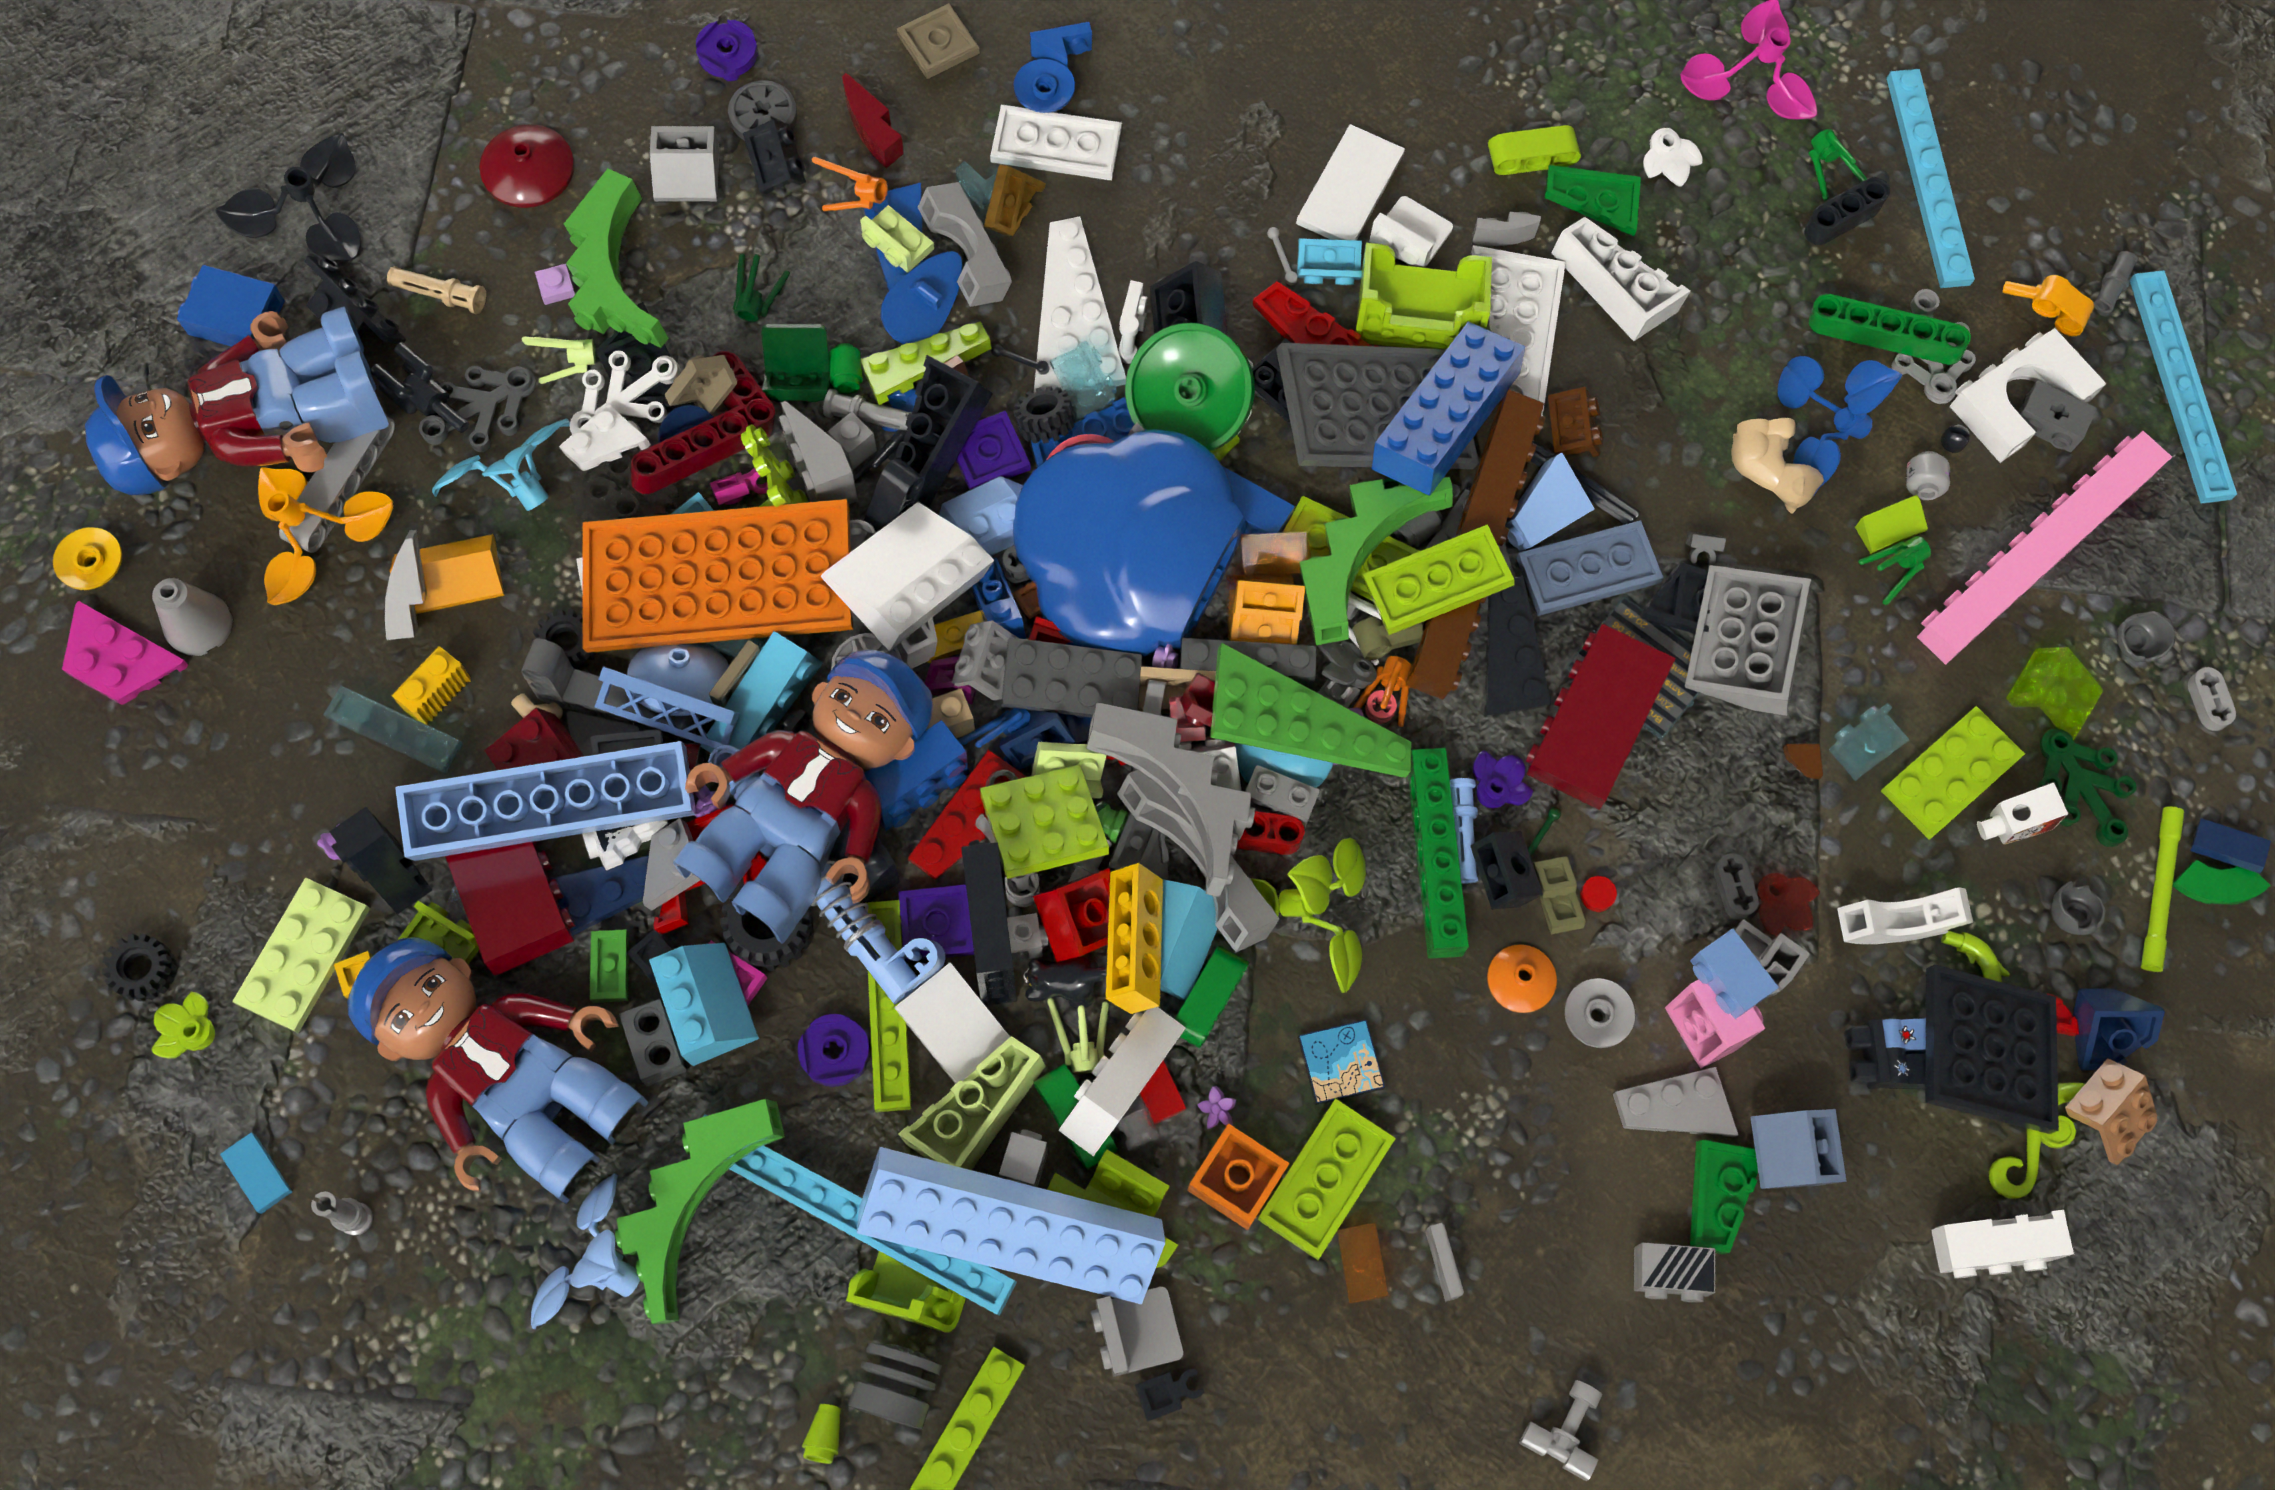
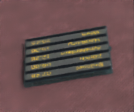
M1624 596L1600 626L1592 632L1597 634L1601 625L1605 624L1676 658L1642 726L1662 741L1686 709L1693 706L1694 699L1700 693L1685 688L1693 647L1664 625L1640 618L1643 610ZM1583 646L1565 667L1569 672L1577 659L1583 662L1588 652L1582 649Z

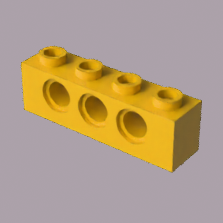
M1140 863L1110 872L1106 999L1130 1014L1160 1006L1163 879Z

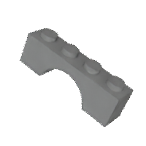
M960 183L926 187L918 209L930 232L951 238L961 246L967 256L968 261L965 263L957 283L969 306L1003 301L1012 283L1010 273L1004 267L997 254L995 245L991 243L984 230L982 221L977 217L970 198L965 194Z

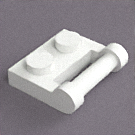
M1132 280L1127 292L1119 328L1122 334L1119 355L1121 361L1126 364H1130L1137 353V347L1135 346L1136 334L1138 331L1143 332L1147 316L1145 310L1148 297L1143 296V283Z

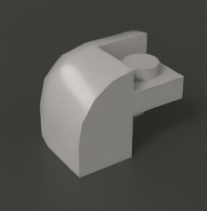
M1744 919L1735 929L1739 937L1779 987L1768 997L1776 995L1793 980L1810 955L1809 952L1782 933L1772 940Z

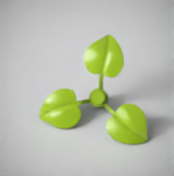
M1352 838L1342 839L1335 848L1333 867L1338 877L1336 882L1332 883V869L1327 858L1322 855H1314L1302 860L1288 872L1287 875L1298 889H1284L1281 891L1278 899L1280 913L1284 917H1302L1303 923H1312L1335 933L1336 936L1332 937L1330 941L1329 952L1332 968L1341 993H1345L1350 989L1360 971L1362 949L1359 939L1354 931L1346 930L1343 933L1341 927L1313 917V914H1321L1327 909L1331 890L1342 886L1345 895L1352 897L1357 895L1362 889L1366 877L1365 859L1359 844Z

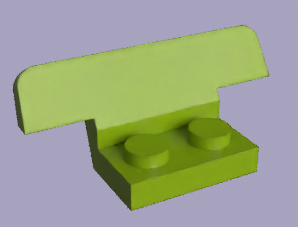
M1106 1150L1086 1190L1057 1173L1054 1174L1047 1190L1154 1217L1170 1186L1111 1151ZM1166 1237L1165 1245L1156 1268L1164 1266L1178 1246V1244Z

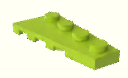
M980 321L974 324H966L961 328L945 333L934 334L917 342L906 343L901 347L885 352L874 353L869 357L861 359V365L877 403L881 405L889 401L887 395L897 390L903 394L914 388L913 382L923 378L926 369L923 366L926 355L942 363L958 355L965 363L992 348L990 338Z

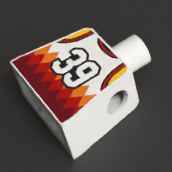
M2051 783L1998 803L1990 813V817L1977 821V827L1984 840L1999 836L2003 844H2009L2053 830L2068 815V812L2055 784Z

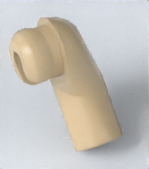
M525 694L516 696L511 702V705L523 718L536 707L556 714L559 720L563 714L562 708L557 703L534 705Z

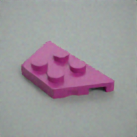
M78 601L76 603L62 670L73 678L117 703L124 705L136 698L140 692L150 690L160 684L159 679L176 669L181 672L187 668L188 664L180 657Z

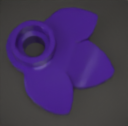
M1483 750L1475 758L1472 771L1479 782L1477 785V798L1483 806L1497 808L1505 803L1519 806L1531 798L1533 790L1522 782L1525 775V765L1520 757L1508 755L1497 761L1491 754Z

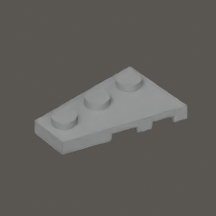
M1716 1067L1616 1091L1613 1094L1623 1128L1662 1132L1679 1131L1699 1135L1716 1134L1724 1137L1738 1136Z

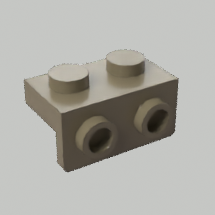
M700 355L690 359L686 363L685 369L673 380V384L665 393L669 405L697 402L700 408L705 409L712 415L737 385L734 371L730 368L724 355L706 358Z

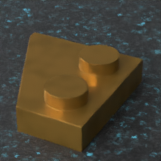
M999 165L984 227L1003 235L1013 236L1019 228L1022 218L1027 216L1032 208L1029 202L1036 191L1042 192L1046 183L1010 166Z

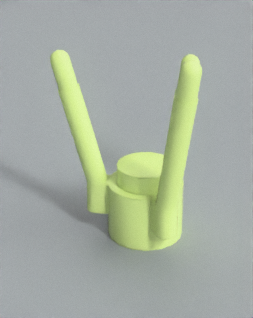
M522 337V342L525 345L567 348L568 363H575L573 367L539 378L540 384L576 373H585L588 371L587 365H595L596 363L593 339L563 340Z
M1049 998L1047 1003L1065 1055V1065L1071 1066L1073 1074L1091 1073L1104 1056L1103 1049L1109 1003L1107 1001L1102 1003L1096 1049L1094 1048V1042H1088L1085 1007L1083 1005L1078 1007L1080 1043L1073 1044L1072 1051L1054 999Z

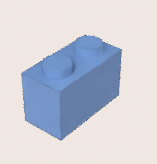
M1731 929L1705 947L1690 960L1696 977L1703 984L1710 986L1717 995L1716 1001L1720 1008L1727 1014L1731 1013L1735 1020L1779 988L1734 929Z

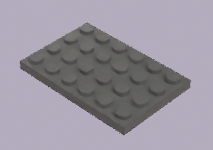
M1281 343L1276 351L1299 466L1372 467L1375 442L1446 349ZM1473 438L1450 469H1474L1479 464Z

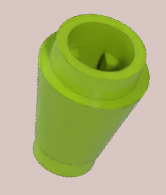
M829 1404L819 1405V1409L802 1444V1448L805 1449L803 1454L805 1459L824 1464L833 1463L834 1455H838L841 1408Z

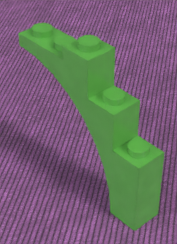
M607 168L564 223L571 236L570 241L578 248L566 265L573 275V282L580 287L568 305L575 315L574 320L586 330H591L592 328L604 334L611 326L618 332L626 331L632 334L643 344L651 343L662 348L668 340V336L659 320L641 310L625 295L619 275V252L622 236L631 215L639 205L642 197L631 178Z
M1450 477L1443 478L1430 496L1407 485H1398L1394 488L1384 489L1382 479L1362 481L1358 484L1350 485V499L1354 517L1348 519L1340 518L1325 523L1329 556H1316L1308 560L1299 561L1302 586H1305L1304 594L1316 645L1349 639L1347 610L1349 595L1357 573L1373 550L1386 537L1405 525L1406 522L1429 511H1439L1453 507V487Z
M763 1099L683 1123L685 1133L682 1135V1142L686 1153L690 1155L691 1159L650 1170L652 1181L649 1182V1192L657 1207L616 1219L618 1228L615 1231V1238L618 1247L623 1251V1255H633L639 1258L636 1263V1271L640 1281L644 1283L646 1297L644 1298L643 1305L645 1313L651 1319L652 1324H667L679 1320L676 1298L678 1260L688 1226L697 1207L708 1191L737 1161L757 1148L785 1137L777 1102Z

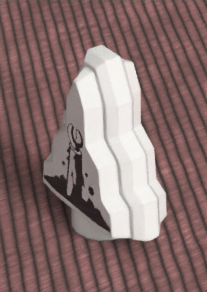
M667 820L582 833L590 859L599 856L605 869L609 870L623 864L625 857L638 852L641 843L651 840V836L668 826Z

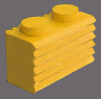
M439 646L391 696L412 718L422 726H428V721H433V716H438V711H442V707L447 706V702L452 701V697L457 696L456 692H460L461 687H465L466 682H471V679L462 664Z

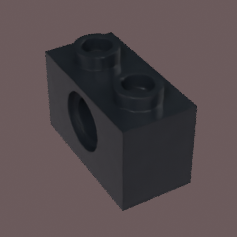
M1521 831L1494 832L1470 845L1492 910L1518 908L1543 895Z

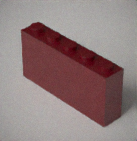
M1605 624L1601 625L1597 634L1592 631L1590 632L1582 648L1588 652L1583 662L1578 659L1575 661L1568 676L1573 679L1569 690L1562 687L1554 703L1555 706L1559 707L1555 718L1548 715L1540 731L1541 734L1545 735L1541 746L1534 743L1526 759V762L1531 764L1526 775L1598 810H1601L1676 659Z
M539 841L445 856L484 963L494 976L574 942L570 930L575 927L574 920L568 908L562 909L559 899L564 898V895L556 878L551 880L547 871L553 869L546 851H539L536 844Z

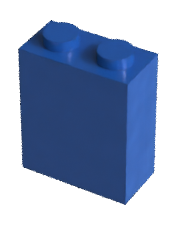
M202 265L199 274L192 280L191 290L186 301L179 307L177 320L188 335L233 346L248 335L254 339L250 330L253 319L269 311L279 314L285 300L275 284Z

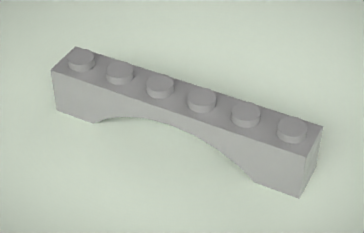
M1136 770L1129 773L1117 793L1119 798L1136 820L1157 829L1183 848L1206 878L1201 845L1191 822L1180 806L1158 783L1141 771ZM1230 854L1229 863L1235 865L1234 875L1231 884H1225L1220 897L1213 896L1216 911L1215 925L1234 951L1238 952L1266 939L1279 921V917Z

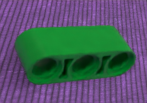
M1220 945L1216 948L1175 1018L1176 1021L1186 1027L1180 1038L1199 1049L1202 1047L1250 962Z
M1064 1063L1033 1082L1038 1094L1059 1128L1079 1102L1074 1095L1080 1086ZM1110 1135L1094 1156L1065 1136L1086 1170L1098 1164L1106 1150L1112 1153L1118 1151Z

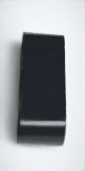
M1872 177L1819 205L1814 210L1804 229L1806 239L1815 245H1823L1875 217L1890 194L1888 183L1881 178Z
M897 457L891 460L880 475L863 521L873 526L876 533L917 503L925 483V478L902 459Z

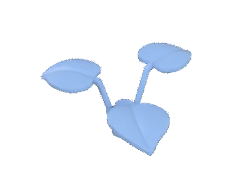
M614 1173L600 1182L583 1201L577 1216V1227L581 1230L588 1228L595 1238L588 1245L585 1254L575 1266L572 1274L568 1275L569 1269L562 1266L553 1271L544 1280L532 1305L531 1326L533 1329L536 1330L537 1326L546 1323L560 1310L568 1295L569 1285L576 1288L593 1285L601 1290L608 1287L623 1297H628L638 1286L640 1279L636 1268L622 1261L624 1256L615 1250L614 1233L610 1230H604L600 1233L597 1227L598 1222L605 1218L613 1203L617 1174Z

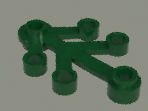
M2062 729L2047 731L2040 740L2041 753L2047 760L2043 778L2039 781L2037 788L2046 786L2045 782L2054 783L2058 792H2060L2062 783L2058 778L2060 766H2063L2068 774L2063 803L2066 810L2072 814L2073 819L2069 820L2065 817L2059 824L2069 827L2079 821L2081 812L2077 804L2079 794H2081L2100 823L2096 829L2098 841L2106 847L2118 846L2128 837L2127 825L2122 820L2112 816L2094 787L2112 792L2116 797L2125 799L2136 791V782L2129 776L2115 779L2081 768L2075 759L2092 762L2097 768L2108 770L2118 760V756L2113 749L2104 747L2098 751L2076 744L2072 736ZM2055 740L2059 741L2063 748L2057 747ZM2101 754L2109 758V763L2102 760ZM2120 783L2128 787V792L2121 789ZM2111 826H2114L2118 830L2119 835H2116L2112 832Z

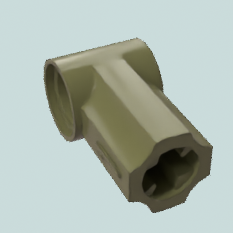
M1370 617L1354 625L1352 631L1364 659L1371 661L1387 655L1392 649L1419 643L1423 634V625L1421 622L1388 635L1383 622L1379 618Z

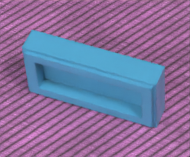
M251 1132L220 1154L258 1213L262 1214L293 1192L256 1134Z

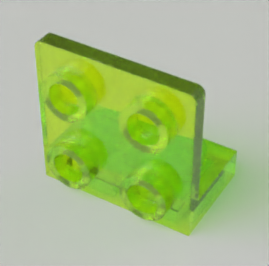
M2069 647L2036 648L2006 699L2013 707H2040L2058 729L2068 732L2074 740L2103 693V689Z

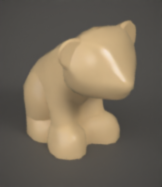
M1778 418L1773 420L1750 419L1737 425V433L1733 434L1731 450L1732 462L1736 470L1758 485L1773 491L1784 502L1786 509L1791 514L1797 508L1808 503L1816 490L1822 485L1824 479L1819 470L1814 467L1785 462L1783 451L1788 449L1789 438L1795 434V421L1790 418Z

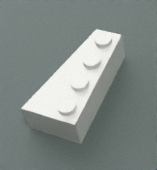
M1583 217L1562 231L1551 253L1558 261L1566 262L1565 268L1625 333L1635 341L1676 314L1689 295L1690 290L1682 284L1680 287H1677L1667 280L1669 275L1659 268L1654 271L1640 261L1642 256L1633 250L1631 252L1624 250L1617 245L1618 240L1586 217Z
M1159 1007L1148 1009L1144 1014L1137 1012L1133 1015L1125 1026L1130 1030V1033L1127 1036L1120 1033L1108 1049L1113 1053V1056L1110 1059L1103 1056L1091 1073L1096 1076L1094 1082L1092 1083L1088 1079L1084 1081L1074 1095L1079 1102L1058 1130L1092 1156L1095 1155L1186 1029V1027Z

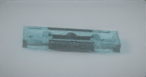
M343 686L339 688L323 714L328 720L445 774L463 745L460 740Z

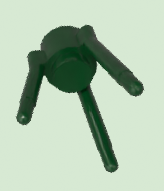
M741 253L739 254L736 297L733 310L734 314L740 319L756 322L760 316H767L770 305L785 284L790 271H784L763 302L762 294L754 290L760 255H754L747 287L743 291L745 255Z

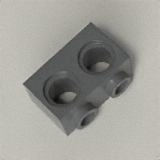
M661 999L619 1013L640 1080L646 1086L687 1072L684 1063L685 1059L681 1056L666 1008ZM658 1018L660 1020L659 1026L655 1031H643V1026L648 1019ZM662 1050L670 1051V1059L664 1065L654 1064V1057L658 1052Z

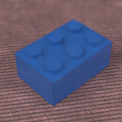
M942 720L924 731L916 743H914L915 751L910 757L904 760L894 759L884 766L871 768L865 772L866 780L875 786L881 797L882 814L880 824L886 831L893 826L898 828L904 825L911 818V813L920 807L924 809L931 806L939 798L938 794L948 787L950 789L958 787L967 778L966 775L969 773L966 750Z

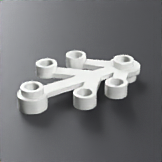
M623 351L613 352L609 357L612 374L607 401L597 410L599 390L605 384L604 377L596 370H588L583 375L582 381L586 386L582 410L575 413L571 418L570 431L572 435L581 428L583 421L590 420L607 404L620 415L646 418L653 423H661L667 415V410L661 403L654 401L644 405L631 402L658 382L672 384L673 380L680 375L679 364L670 356H660L653 362L651 371L623 390L626 371L631 366V360ZM624 357V364L616 366V359ZM664 363H668V371L665 373H660V366ZM598 376V382L595 385H589L590 378ZM654 408H661V413L658 417L651 416ZM628 421L641 433V430L637 424H635L633 421Z

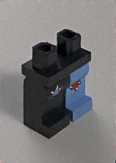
M1926 1017L1903 1020L1872 1019L1862 1026L1852 1027L1845 1031L1844 1036L1847 1048L1862 1049L1864 1060L1850 1062L1849 1073L1852 1082L1867 1083L1868 1089H1925Z

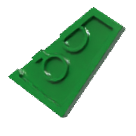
M1549 165L1546 174L1544 198L1635 236L1638 223L1641 177Z
M1707 1140L1696 1141L1690 1247L1715 1248V1253L1718 1254L1730 1253L1745 1215L1743 1210L1749 1194L1754 1191L1758 1181L1756 1180L1758 1166L1755 1149Z

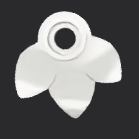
M1661 128L1650 139V150L1644 156L1643 166L1648 178L1655 177L1662 172L1671 182L1681 187L1689 176L1690 166L1702 164V155L1692 141L1680 139L1678 134L1670 128ZM1663 138L1669 142L1670 147L1663 143Z

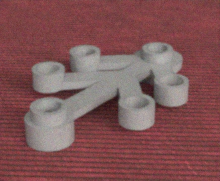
M1929 289L1918 291L1910 304L1912 313L1933 318V313L1940 303L1939 297ZM1956 322V324L1966 327L1970 332L1968 325L1963 322ZM1948 342L1949 345L1956 346V344ZM1966 350L1962 358H1965L1968 364L1959 361L1953 364L1946 373H1944L1942 363L1921 359L1928 364V372L1914 363L1912 356L1900 353L1895 357L1891 366L1893 370L1900 372L1902 375L1908 373L1923 384L1924 393L1930 401L1937 404H1946L1956 395L1957 378L1963 372L1971 369L1976 361V357L1971 351ZM1898 361L1905 362L1907 367L1901 366Z

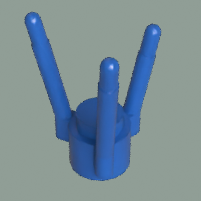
M1013 708L1010 711L1007 710L998 718L963 736L958 741L961 745H965L990 731L975 743V746L980 748L1002 732L1008 736L1028 726L1030 714L1026 709ZM1007 756L1004 757L1003 760L1009 764L1011 762Z

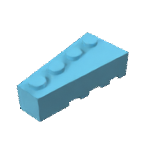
M773 631L724 707L740 713L729 746L740 750L763 735L773 732L776 725L823 662ZM716 720L707 733L708 739L721 743L727 724ZM703 744L700 746L710 753L715 749Z

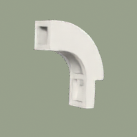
M1960 887L1914 900L1878 902L1867 899L1837 908L1844 942L1855 944H1883L1923 939L1948 933V929L1973 923L1966 889Z

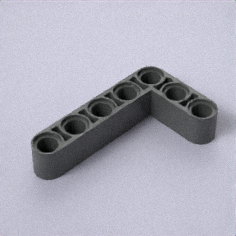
M533 639L521 673L538 699L547 704L557 703L561 708L577 713L639 726L641 731L657 730L651 726L595 708L603 681L598 680L600 676L574 669L564 650L557 644L544 639ZM612 685L605 704L618 708L630 702L624 688ZM637 703L643 716L651 719L660 714ZM633 706L625 709L626 711L636 714ZM697 714L699 720L701 721L703 715ZM692 715L671 716L678 729L683 730L695 724ZM665 717L658 720V722L669 725ZM698 728L690 731V733L696 734ZM662 731V737L682 741L683 743H693L692 740Z

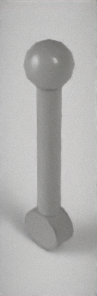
M1271 227L1267 235L1270 239H1273L1286 273L1285 282L1288 285H1294L1297 282V274L1291 271L1278 238L1280 234L1278 228Z

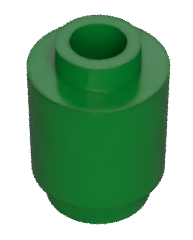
M848 343L836 345L835 348L829 351L830 383L838 393H855L860 389V384L862 383L861 352Z

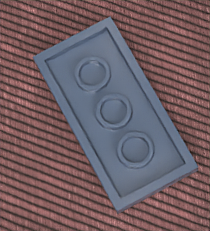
M1641 520L1519 552L1516 557L1538 616L1656 585L1663 580L1662 572Z

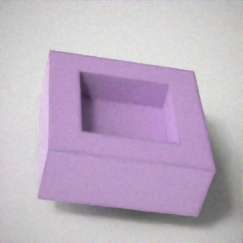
M566 264L535 272L545 305L574 297L575 292Z

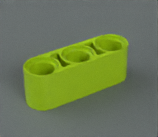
M1569 125L1502 133L1492 137L1488 142L1494 172L1498 175L1547 170L1549 165L1568 167L1577 163L1581 158L1574 128Z

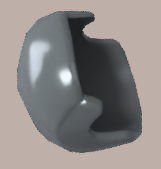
M2159 612L2138 613L2125 618V621L2120 624L2117 629V643L2126 657L2135 662H2150L2168 654L2175 644V630L2171 621Z
M2072 881L2067 882L2056 892L2050 908L2053 920L2058 927L2076 935H2089L2096 932L2104 923L2106 913L2102 900L2090 890L2089 886L2076 887L2073 886Z

